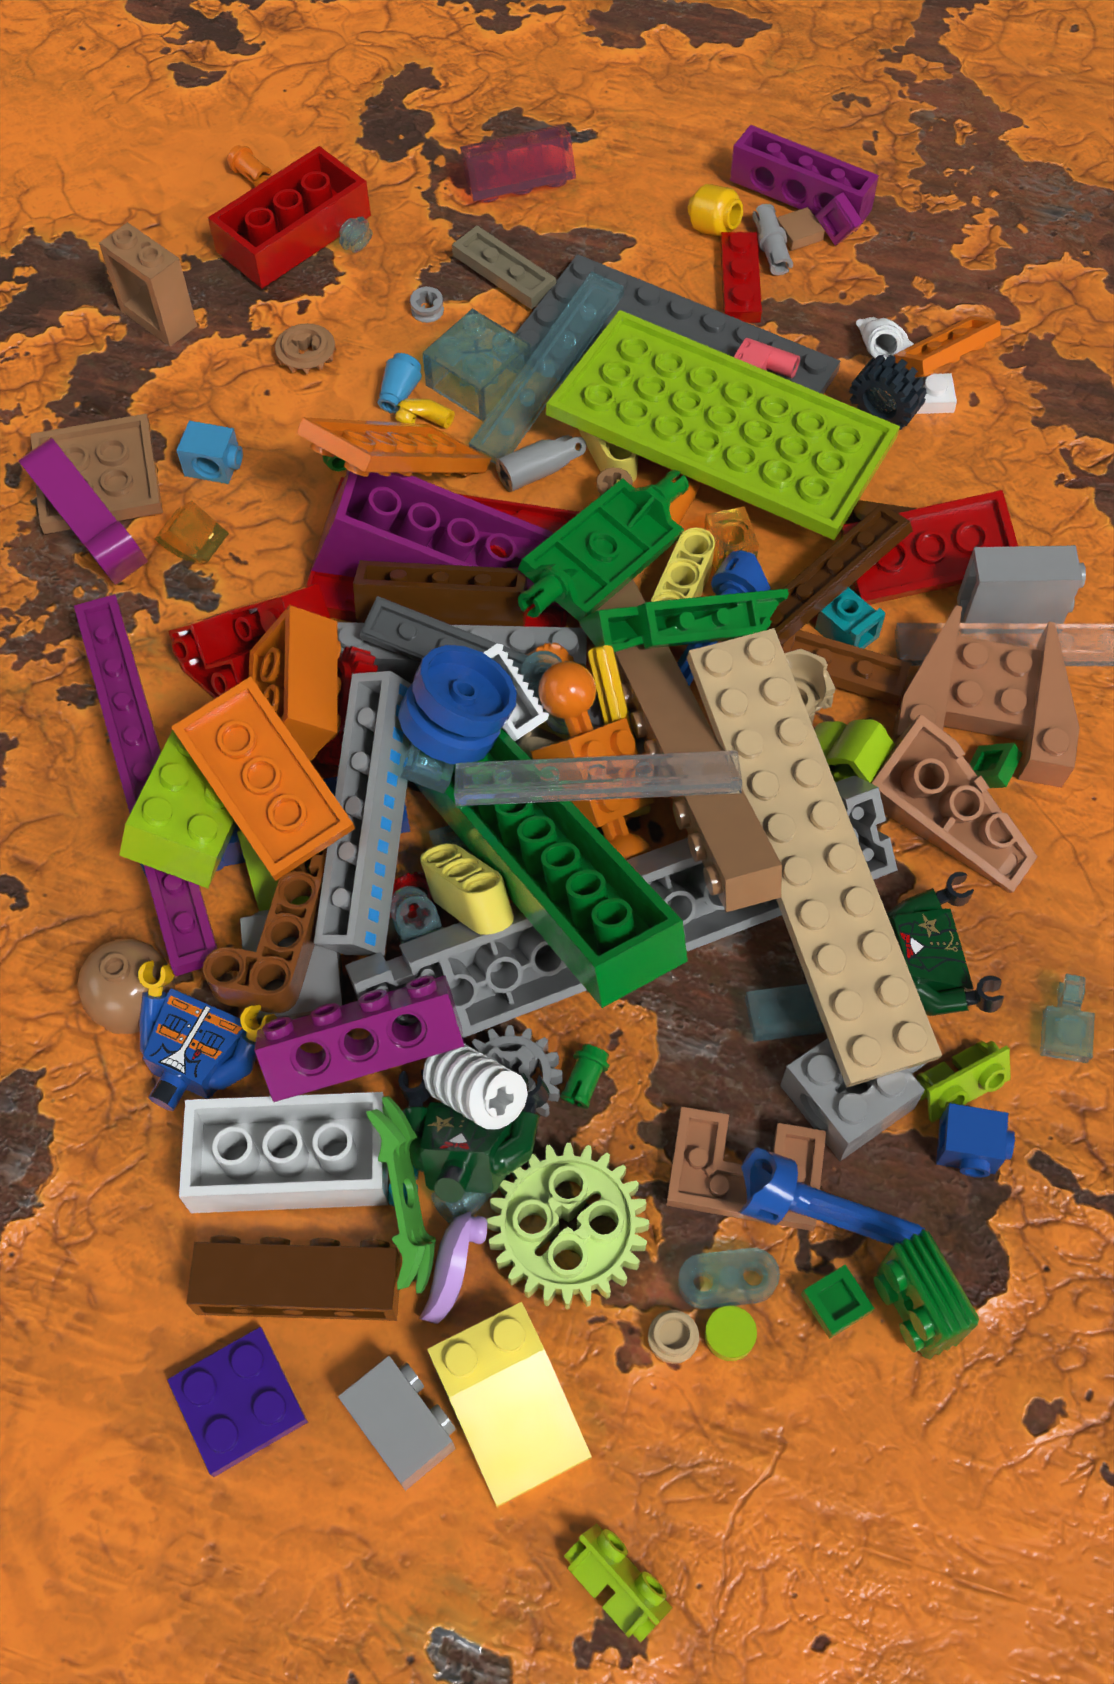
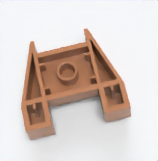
M956 605L902 698L895 718L892 741L894 742L920 714L942 730L945 726L1023 741V755L1021 757L1018 780L1062 788L1075 768L1080 727L1055 622H1048L1037 643L1036 649L959 636L962 606Z

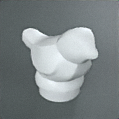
M869 317L856 321L867 351L875 359L879 355H884L886 360L889 355L894 356V354L914 345L908 339L905 331L890 319Z

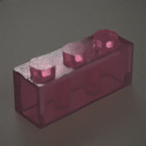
M563 124L460 147L467 189L473 201L492 202L497 200L500 195L509 193L524 195L530 193L535 187L544 185L560 187L565 185L567 180L576 179L571 135Z

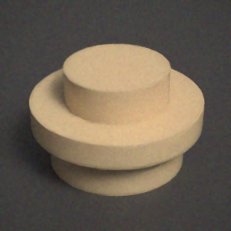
M668 1310L657 1315L652 1321L648 1331V1343L654 1355L660 1360L671 1364L682 1363L691 1358L695 1353L699 1343V1330L694 1320L686 1313L678 1310Z

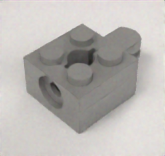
M827 1038L786 1067L780 1086L814 1129L826 1131L825 1143L837 1159L841 1161L915 1109L925 1089L912 1073L925 1064L846 1088L829 1039Z

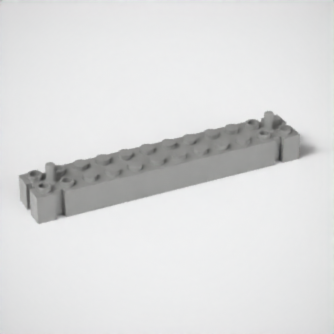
M855 775L835 782L873 880L898 871L891 839L879 832L876 827L877 824L886 821L879 787ZM688 837L627 860L683 920L687 951L782 915L776 899L726 912L718 895H710L704 879V865L702 861H694L689 849ZM514 902L510 903L514 915L513 923L498 933L480 935L462 922L400 944L399 948L402 954L400 957L386 961L382 953L379 952L345 965L357 1000L365 993L373 990L383 989L390 992L406 987L407 983L421 976L438 978L446 975L462 1025L463 1038L584 992L586 988ZM403 1014L394 1021L399 1025L409 1026L414 1024L418 1018L411 1014Z

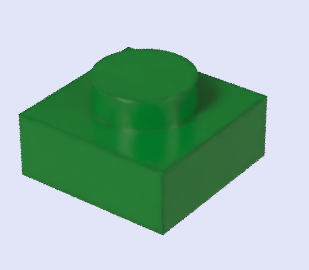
M1015 743L978 746L969 765L978 777L982 776L989 788L1007 787L1023 754Z
M846 1265L807 1287L801 1293V1296L829 1339L871 1314L875 1309Z

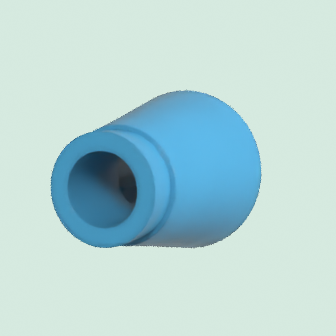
M396 353L393 358L387 360L377 402L384 411L396 413L400 407L398 403L408 398L422 378L420 373L422 367L418 360L405 353Z

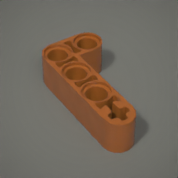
M327 848L278 880L256 952L233 947H221L207 955L203 963V973L214 997L219 1002L241 1008L261 1005V1012L272 1014L284 1013L295 1006L300 996L315 945L314 938ZM306 864H310L309 869L311 874H309ZM297 897H310L309 900H307L303 904H291L292 901ZM285 938H298L291 946H278ZM238 971L237 976L227 982L219 981L224 973ZM282 979L285 981L279 989L274 991L265 990L266 985L273 980Z

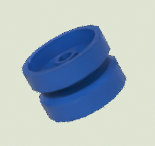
M444 645L431 649L422 659L414 675L413 683L408 687L400 703L398 719L403 733L412 744L431 758L448 764L469 765L484 759L500 735V729L508 721L516 707L517 691L511 677L502 666L483 652L466 646Z

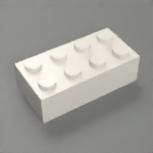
M383 1092L297 1095L273 1102L271 1096L185 1100L179 1198L190 1213L388 1205L387 1162L378 1161L382 1140L366 1114V1111L375 1109L383 1113Z

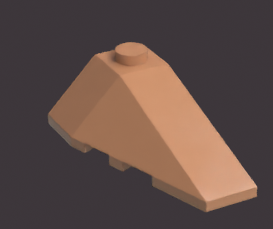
M922 714L918 715L894 741V748L871 782V784L879 787L884 813L1005 891L1013 893L1038 856L1008 813L1001 811L987 791L989 786L982 776L978 777L963 756L966 753L959 743Z

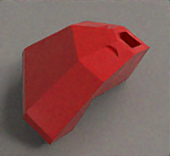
M319 583L258 600L169 630L173 652L179 660L182 670L214 699L249 678L250 650L289 605L331 619Z

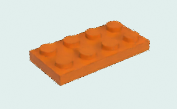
M251 676L171 726L275 881L355 829L347 813Z

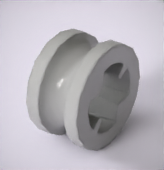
M425 286L418 288L412 293L410 298L411 313L416 320L430 323L441 318L444 313L443 297L438 289ZM423 303H429V306L433 304V307L425 308Z

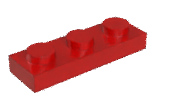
M721 232L723 313L746 323H761L762 304L757 232Z

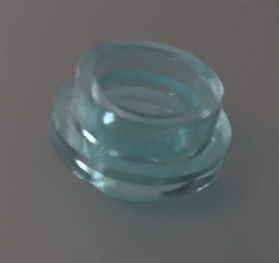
M364 217L348 219L340 228L339 244L345 250L350 249L353 253L361 251L372 238L373 231L369 228V222Z

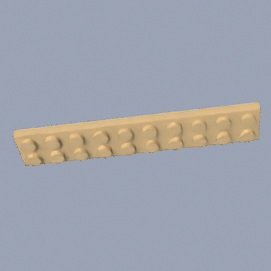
M775 628L689 650L687 661L716 739L782 864L781 898L776 900L846 1088L939 1059L942 1056L941 1050Z

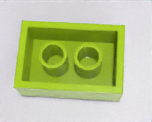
M173 730L125 823L119 856L209 888L237 824Z

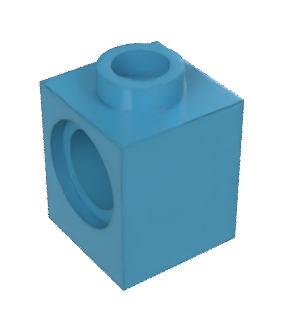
M195 421L188 422L176 450L184 476L229 484L234 470L240 468L243 459V449L241 446H238L234 428Z

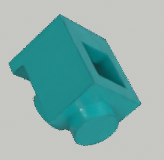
M848 587L818 613L815 629L826 638L864 649L879 638L886 613L881 608L878 610L873 609Z

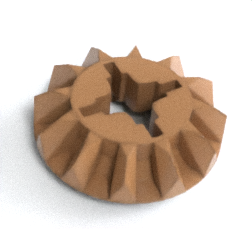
M308 323L298 324L286 329L280 334L275 343V352L280 365L288 366L292 373L303 369L308 374L309 370L314 367L322 370L324 362L333 361V352L336 350L334 337L326 328ZM311 345H312V350H313V351H310V350L305 351L308 347H311ZM299 350H304V354H300Z

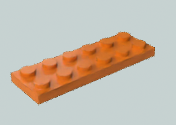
M302 417L297 431L298 435L312 442L310 445L312 450L328 457L337 456L346 461L344 464L346 469L366 477L369 476L370 472L383 476H391L392 472H397L404 476H411L413 472L425 476H431L433 472L444 476H451V473L469 476L470 473H486L491 461L490 457L430 424Z

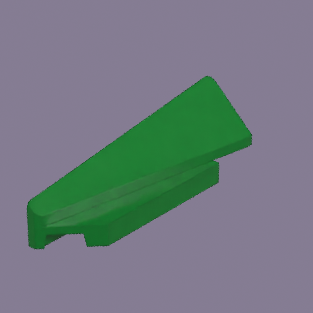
M787 588L645 602L635 607L598 610L580 619L579 623L596 647L611 645L614 653L644 644L645 649L731 640L767 630L772 623L769 619L779 603L787 599L789 592Z

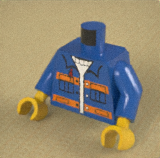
M152 960L145 962L138 971L140 983L148 988V992H143L139 1018L140 1052L151 1073L160 1077L148 1098L158 1106L174 1111L186 1090L204 1098H210L217 1090H224L248 1076L252 1072L257 1060L255 1053L257 1031L262 1029L268 1022L277 1019L275 1014L265 1015L260 1026L257 1021V1015L261 1010V1005L245 1008L241 1017L237 1018L172 988L166 994L163 991V986L173 981L175 976L171 965L162 966L161 978L158 981L153 976L154 961Z

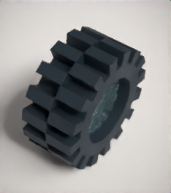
M879 355L876 359L872 358L853 380L852 386L849 389V393L853 394L850 398L851 403L858 404L857 409L900 426L899 430L907 426L923 406L926 400L924 397L927 392L926 388H921L924 384L922 377H914L918 371L914 367L910 370L906 369L907 362L903 359L899 363H895V356L891 355L886 360L884 355Z

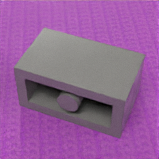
M388 1356L338 1397L406 1491L456 1449L452 1439L449 1437L456 1428L438 1404L429 1410L417 1394L425 1387L409 1364L405 1362L398 1368L391 1357Z

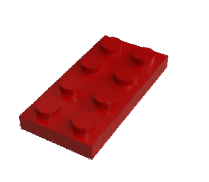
M1003 490L898 513L911 522L913 531L854 582L856 593L866 603L871 605L961 585L974 547L1018 546ZM859 522L843 525L841 529L842 537Z

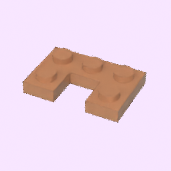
M681 1106L666 1206L762 1222L738 1213L747 1203V1193L741 1168L742 1164L723 1161L729 1114ZM777 1123L773 1153L795 1160L798 1168L797 1182L820 1190L826 1131ZM788 1210L782 1221L777 1225L814 1231L817 1219Z

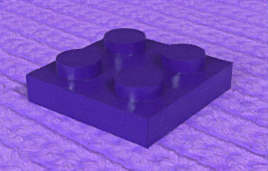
M261 1327L167 1379L209 1474L213 1477L308 1423L274 1350Z

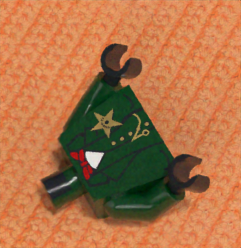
M955 872L950 875L944 889L937 892L934 891V888L926 890L901 901L887 912L927 1016L969 1011L970 1005H976L980 1010L992 1013L997 1011L1003 1003L1004 996L1002 995L990 997L984 994V992H994L1000 989L1002 981L996 976L989 975L979 980L976 990H973L974 987L951 909H942L941 906L948 902L958 907L964 906L969 902L974 889L968 890L965 893H957L952 888V886L959 885L966 880L968 875L964 872Z
M421 1070L422 1082L415 1088H409L406 1071H402L398 1082L405 1099L409 1102V1108L403 1109V1113L417 1136V1139L413 1140L410 1144V1159L416 1170L424 1172L426 1187L431 1191H435L441 1200L454 1203L461 1200L465 1192L492 1193L498 1189L506 1175H509L529 1161L533 1153L540 1118L539 1115L535 1114L536 1108L543 1106L549 1099V1089L540 1075L538 1076L536 1087L528 1092L529 1080L524 1073H520L519 1075H521L526 1083L528 1093L523 1110L509 1125L500 1129H485L444 1103L430 1102L428 1108H424L423 1102L430 1097V1093L424 1084V1070Z

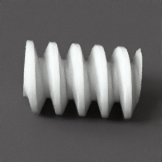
M464 1044V1047L430 1056L424 1064L423 1079L425 1088L430 1095L485 1129H500L509 1125L519 1116L525 1106L528 1093L526 1083L521 1075Z

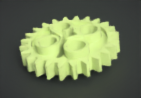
M566 1143L563 1156H556L551 1145H547L545 1160L539 1161L532 1153L528 1161L529 1168L527 1170L519 1167L511 1172L515 1180L514 1183L507 1180L502 1181L498 1188L505 1198L497 1197L490 1199L491 1209L501 1214L487 1218L488 1229L501 1232L489 1239L490 1249L505 1250L496 1258V1265L498 1269L513 1266L508 1276V1282L511 1286L522 1279L527 1281L524 1290L525 1297H531L539 1288L544 1290L545 1306H549L555 1294L562 1295L565 1309H570L573 1295L580 1294L582 1301L588 1307L591 1306V1291L595 1289L606 1299L610 1298L609 1281L611 1279L623 1287L627 1284V1276L622 1269L623 1266L633 1270L638 1269L640 1260L631 1251L646 1250L647 1240L636 1235V1233L648 1231L649 1220L636 1217V1215L646 1210L647 1202L646 1199H631L638 1191L639 1183L637 1181H630L623 1184L626 1166L621 1165L613 1171L609 1170V1153H605L596 1162L591 1160L592 1150L589 1145L585 1147L580 1157L574 1156L571 1143ZM571 1181L578 1184L582 1191L575 1198L565 1199L557 1195L555 1189L560 1183ZM597 1193L601 1196L599 1201H595L578 1215L593 1194ZM529 1215H538L547 1223L542 1231L534 1234L526 1233L520 1228L519 1224L523 1218ZM578 1215L576 1231L567 1227L558 1234L559 1219L563 1218L569 1222ZM602 1215L609 1216L615 1221L617 1227L609 1234H598L589 1225L592 1219ZM558 1234L549 1246V1249L542 1256L535 1254L537 1248L547 1244ZM563 1250H572L579 1254L582 1261L576 1268L565 1270L555 1264L554 1258Z

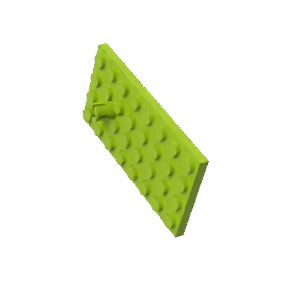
M622 310L617 312L546 403V415L671 470H678L687 477L832 540L836 539L895 442L900 426Z

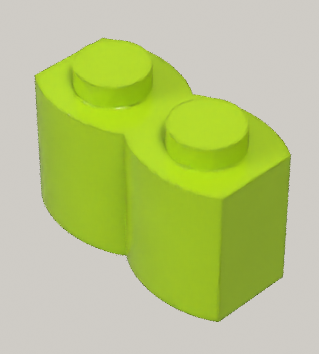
M872 719L854 720L848 724L840 721H827L819 723L814 728L835 782L855 775L871 783L895 746L885 727Z

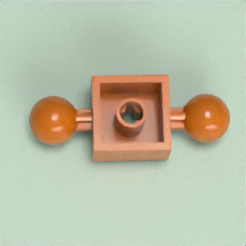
M563 661L552 665L544 672L538 686L539 699L548 713L557 718L564 719L570 737L531 751L534 763L596 828H602L604 837L626 860L653 851L644 838L637 834L629 833L624 819L625 815L655 802L627 718L593 728L588 714V710L594 703L596 696V684L593 676L584 666L576 662Z

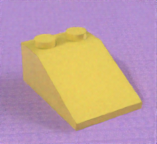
M522 1302L427 1349L497 1507L592 1458L547 1353Z

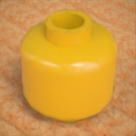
M705 184L690 198L688 214L695 230L700 233L721 236V232H732L733 229L739 226L743 216V204L734 189Z

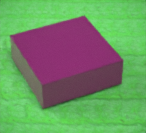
M844 192L835 196L815 215L835 246L844 241L863 224V221Z

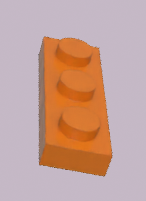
M970 316L894 354L895 363H899L903 359L907 362L906 369L910 370L914 367L918 371L914 377L930 376L934 373L935 369L945 364L955 363L960 360V356L970 351L980 350L986 346L987 342L1001 336L1000 321Z

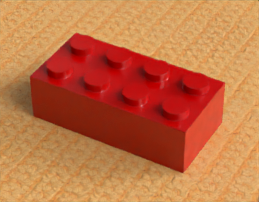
M318 146L208 217L215 250L263 289L371 216L367 181L322 147Z

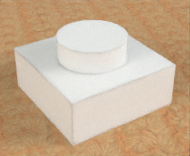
M952 373L932 374L922 377L924 384L921 388H926L927 394L924 397L926 399L925 403L916 414L954 413L957 399Z

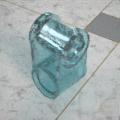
M407 886L402 887L393 894L390 914L400 940L399 945L443 929L437 909L424 891L417 887ZM416 903L419 906L416 909L417 917L414 919H410L407 916L409 913L408 905Z

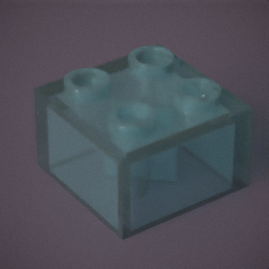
M473 308L423 352L426 386L482 421L489 417L532 377L531 344Z

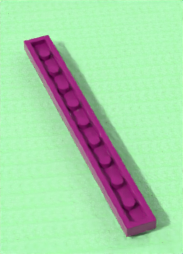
M114 594L74 605L129 813H131L161 754V749L120 605ZM144 865L170 965L175 977L203 968L207 955L218 948L200 885Z

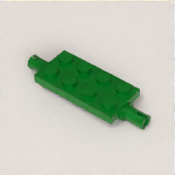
M671 470L657 484L634 488L622 478L522 559L518 570L529 578L534 585L518 596V604L521 610L524 612L534 604L535 607L527 615L535 618L556 601L578 621L597 611L678 541L684 529L672 520L669 509L671 503L688 490L689 484L686 476H681V478L673 483L672 481L679 476L680 471Z

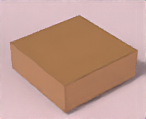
M808 207L777 217L779 226L786 232V244L791 251L822 241L824 238L825 230Z

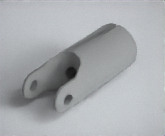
M569 435L555 440L542 439L496 460V470L500 481L507 491L512 492L551 475L566 466L570 460L583 455L587 447L586 442L582 437H572ZM576 443H579L581 446L579 450H576Z

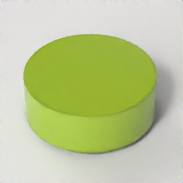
M723 1306L718 1308L707 1321L705 1327L706 1344L709 1350L722 1360L737 1361L744 1358L750 1353L756 1342L757 1327L755 1321L746 1310L740 1307Z

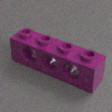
M753 125L747 128L733 146L730 181L798 209L808 207L813 215H816L835 196L844 192L863 222L872 211L879 177L877 174Z
M446 975L438 978L421 976L407 983L406 987L390 992L383 989L373 990L362 995L358 1001L342 1006L336 1003L325 1004L314 1009L310 1015L291 1020L289 1017L274 1019L257 1031L255 1053L273 1102L464 1047L462 1025ZM403 1014H411L418 1018L414 1024L409 1026H402L394 1021ZM355 1028H363L371 1033L364 1039H353L347 1035L350 1030ZM307 1042H314L321 1045L323 1049L317 1053H307L300 1046Z

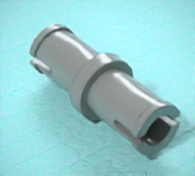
M762 204L756 208L757 212L753 211L752 213L759 232L758 244L760 249L766 253L771 273L777 276L784 275L789 272L788 268L792 269L793 261L786 246L787 235L785 230L779 226L774 206Z

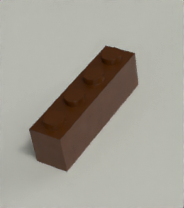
M359 561L353 581L356 623H365L376 597L379 596L449 625L525 626L527 610L524 612L521 610L518 604V596L527 590V577L518 568Z
M226 1235L212 1236L210 1242H194L186 1304L196 1315L397 1321L399 1303L397 1281L402 1260L398 1249L390 1248L389 1242L363 1240L360 1242V1247L340 1246V1242L334 1239L316 1238L310 1240V1245H290V1240L285 1238L264 1237L260 1239V1244L240 1243L241 1240L239 1238Z

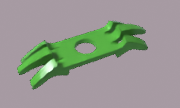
M389 1096L382 1097L383 1113L375 1109L366 1111V1114L382 1140L378 1161L387 1162L399 1234L392 1237V1241L402 1255V1267L397 1281V1290L409 1287L412 1281L417 1280L416 1294L425 1290L431 1274L436 1238L430 1236L424 1227L414 1168L410 1159V1144L413 1140L417 1139V1136L400 1107ZM403 1183L405 1184L407 1190V1204L405 1202L403 1194Z

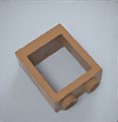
M128 222L99 242L122 313L170 347L197 327L180 259Z

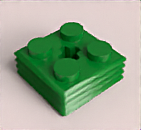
M922 1229L918 1235L913 1233L910 1239L904 1238L900 1244L894 1243L878 1266L877 1276L873 1278L874 1285L886 1305L894 1304L903 1322L899 1324V1328L907 1346L912 1352L920 1351L924 1358L930 1360L935 1354L940 1355L943 1350L948 1351L953 1345L957 1346L978 1325L979 1316L929 1231Z

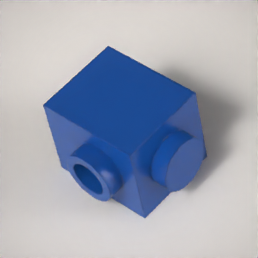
M949 1103L939 1121L936 1165L960 1168V1173L970 1177H987L990 1174H995L1005 1160H1011L1014 1151L1015 1133L1014 1131L1007 1130L1008 1113Z

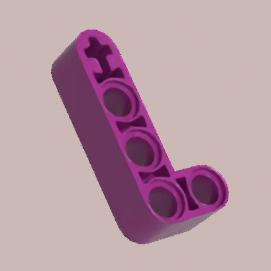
M52 437L18 460L114 585H117L148 562L131 535L115 519Z

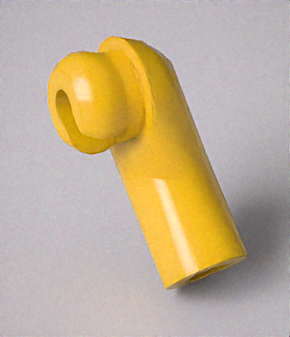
M405 398L398 403L400 407L395 414L396 420L402 423L415 424L416 417L419 415L445 429L451 426L455 417L453 410L430 399Z

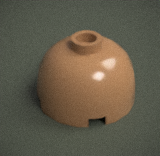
M116 939L102 944L87 957L79 971L77 989L83 1009L96 1024L103 1026L109 1032L114 1034H134L139 1032L143 992H148V988L140 983L138 971L145 962L153 960V976L159 981L161 978V968L168 964L167 961L151 945L137 939ZM174 978L168 985L163 986V991L166 994L170 988L175 990Z

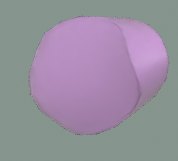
M471 1211L455 1217L445 1230L438 1250L429 1299L419 1319L438 1324L452 1309L463 1284L469 1242L482 1244L486 1240L487 1220L485 1217L471 1216Z

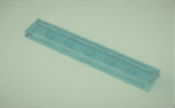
M592 271L471 439L469 442L470 447L490 457L491 462L495 464L497 459L514 452L545 408L546 403L562 384L623 297L624 286Z

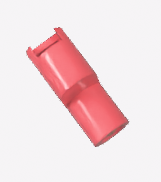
M750 338L744 339L734 355L739 360L791 379L795 376L800 363L799 355Z

